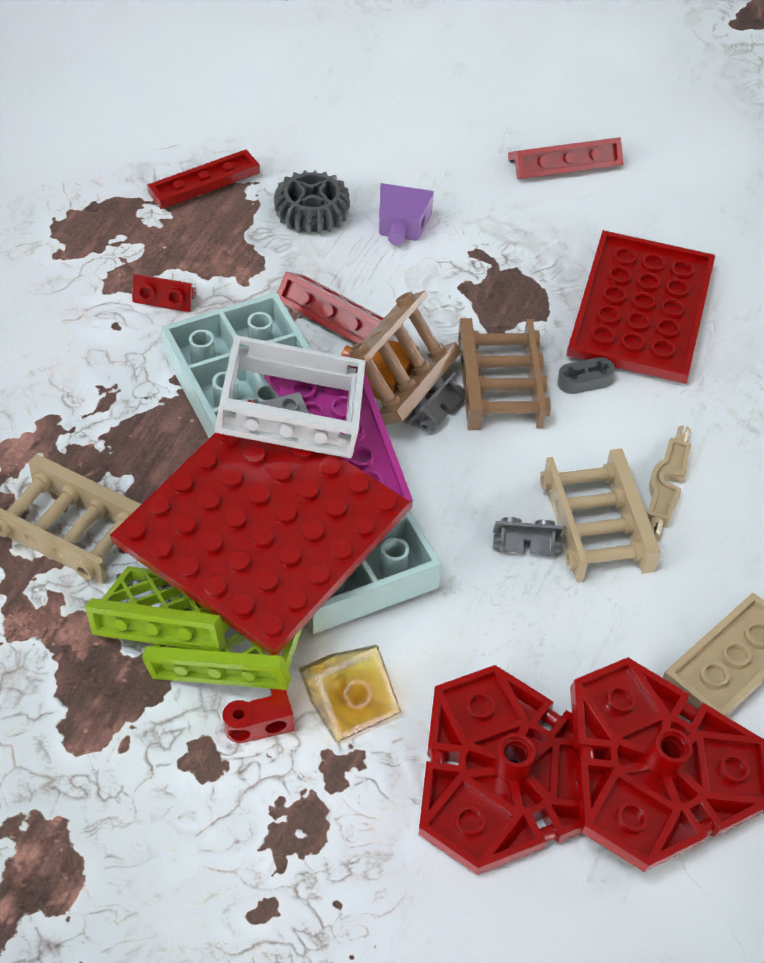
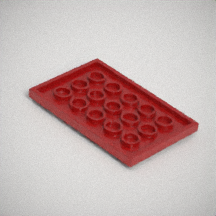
M602 230L566 356L581 360L606 358L616 368L686 384L716 255Z

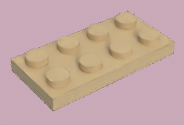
M755 593L750 594L664 672L663 678L690 694L687 700L696 708L705 703L728 717L764 683V600Z

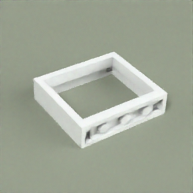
M235 335L214 433L352 459L359 429L365 360ZM240 344H243V345H248V346H250V347H249V348H247V347H242V346L239 347V345H240ZM348 365L358 367L357 373L356 369L349 368ZM238 370L347 390L349 395L346 421L232 399Z

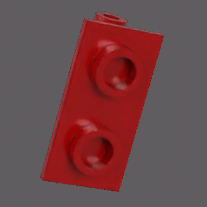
M133 274L132 302L184 312L191 311V299H195L196 287H192V283Z

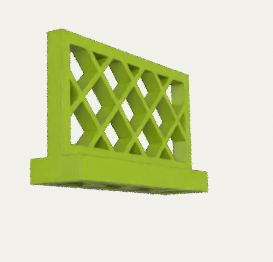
M127 566L102 599L91 598L85 606L93 635L187 649L222 651L226 646L224 634L229 625L221 620L220 615H214L204 607L198 608L197 602L174 586L158 591V587L170 583L147 568ZM132 579L143 580V582L127 587ZM150 590L152 591V594L136 600L133 597ZM181 594L184 597L168 604L165 602V600ZM125 599H128V600H129L128 603L120 602V601L125 600ZM157 603L160 604V607L151 606ZM189 607L192 609V611H184V610H183V609H186V608H189Z
M173 597L171 602L179 600L184 597ZM302 629L284 647L281 656L265 655L263 649L238 632L226 640V646L222 651L180 647L170 648L166 647V645L154 644L153 646H146L142 659L152 679L288 690L291 681V675L288 670ZM246 639L252 646L243 653L230 652L231 648Z

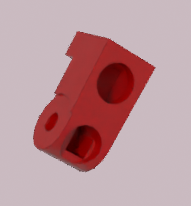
M270 688L271 696L251 700L250 702L235 700L228 703L222 712L224 731L227 738L235 743H246L295 731L294 717L287 691Z

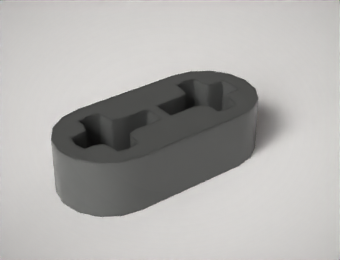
M601 357L568 363L560 368L557 385L561 391L568 394L605 388L612 383L615 366L610 360Z

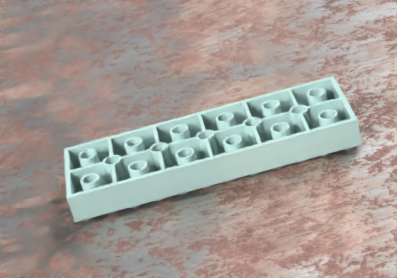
M277 292L161 326L163 353L208 438L215 432L220 398L235 335L311 350ZM240 344V345H239V347H240V346H242V347H247V348L250 347V346H248V345H243V344ZM238 370L232 399L242 401L250 399L255 403L279 397L265 381L264 374ZM410 510L307 622L313 635L439 588L442 562Z

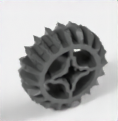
M315 169L314 172L304 170L302 174L293 172L292 177H284V181L278 183L274 194V210L276 211V216L280 219V223H286L287 229L295 227L297 233L302 230L307 231L308 235L311 231H316L321 234L322 230L331 232L332 227H340L341 222L346 221V216L350 209L348 188L344 186V181L337 180L336 175L328 176L327 171L317 173Z

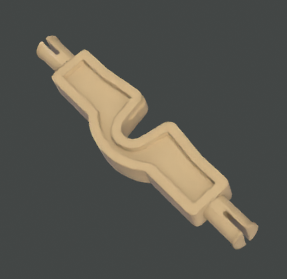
M683 425L677 428L676 437L670 438L664 460L654 467L649 481V492L652 500L647 516L653 531L655 530L657 541L660 539L662 528L668 527L672 512L681 494L680 487L667 481L681 483L685 480L687 473L688 456L692 446L688 442L691 430L689 427H686L685 433L682 435Z

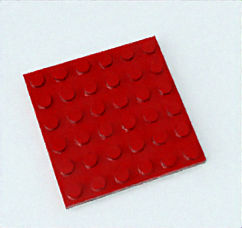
M214 433L110 534V538L113 544L214 615H220L223 622L270 655L277 656L411 509V501L340 456Z

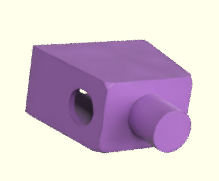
M381 183L379 234L387 236L388 241L393 245H401L405 239L419 240L432 215L434 191Z

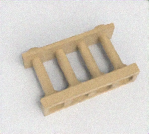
M623 449L610 450L607 463L603 464V467L558 473L554 458L547 457L545 470L540 472V484L542 490L548 492L558 525L563 526L561 535L566 548V565L569 570L573 569L576 581L584 582L588 564L629 558L638 561L642 574L655 572L661 551ZM605 480L606 483H610L612 489L610 493L567 498L563 485ZM614 506L619 508L621 518L575 524L571 511ZM623 531L624 534H628L631 544L585 551L580 537Z
M36 454L28 462L32 477L31 485L7 511L0 508V536H7L75 570L84 579H93L104 584L107 577L103 558L115 545L111 541L110 534L141 504ZM43 491H49L59 496L35 524L20 518ZM76 504L86 509V512L63 538L47 531L69 505ZM97 518H104L114 523L112 528L91 552L75 545Z

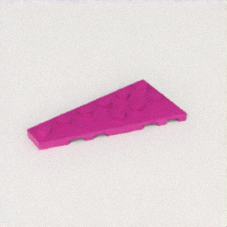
M364 371L359 429L352 459L341 458L411 501L412 509V496ZM264 374L265 381L279 397L300 392L309 414L346 421L349 391Z

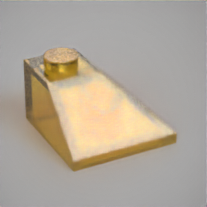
M378 645L333 653L298 668L310 702L337 743L402 713Z

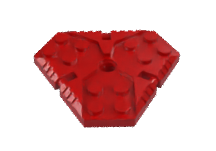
M629 657L574 679L570 686L574 726L573 735L575 738L574 749L580 756L576 763L580 830L582 834L642 872H646L702 844L708 835L716 837L764 813L763 738L705 703H702L699 708L686 702L690 695L689 693ZM681 715V716H683L684 718L688 719V720L691 721V722L688 723V722H686L685 720L681 719V718L678 717V716ZM595 757H603V760L595 759Z
M497 665L436 685L434 688L427 756L430 757V761H426L418 835L476 875L502 866L509 861L517 860L521 856L530 855L534 851L537 852L545 849L546 843L552 840L560 843L567 840V838L578 836L581 830L576 763L580 756L574 749L573 714L566 710L562 716L552 710L554 701ZM544 722L552 727L550 731L542 727ZM595 757V759L603 760V757ZM509 760H516L520 763H514ZM445 761L458 763V765L446 764ZM543 819L546 826L539 828L536 821Z

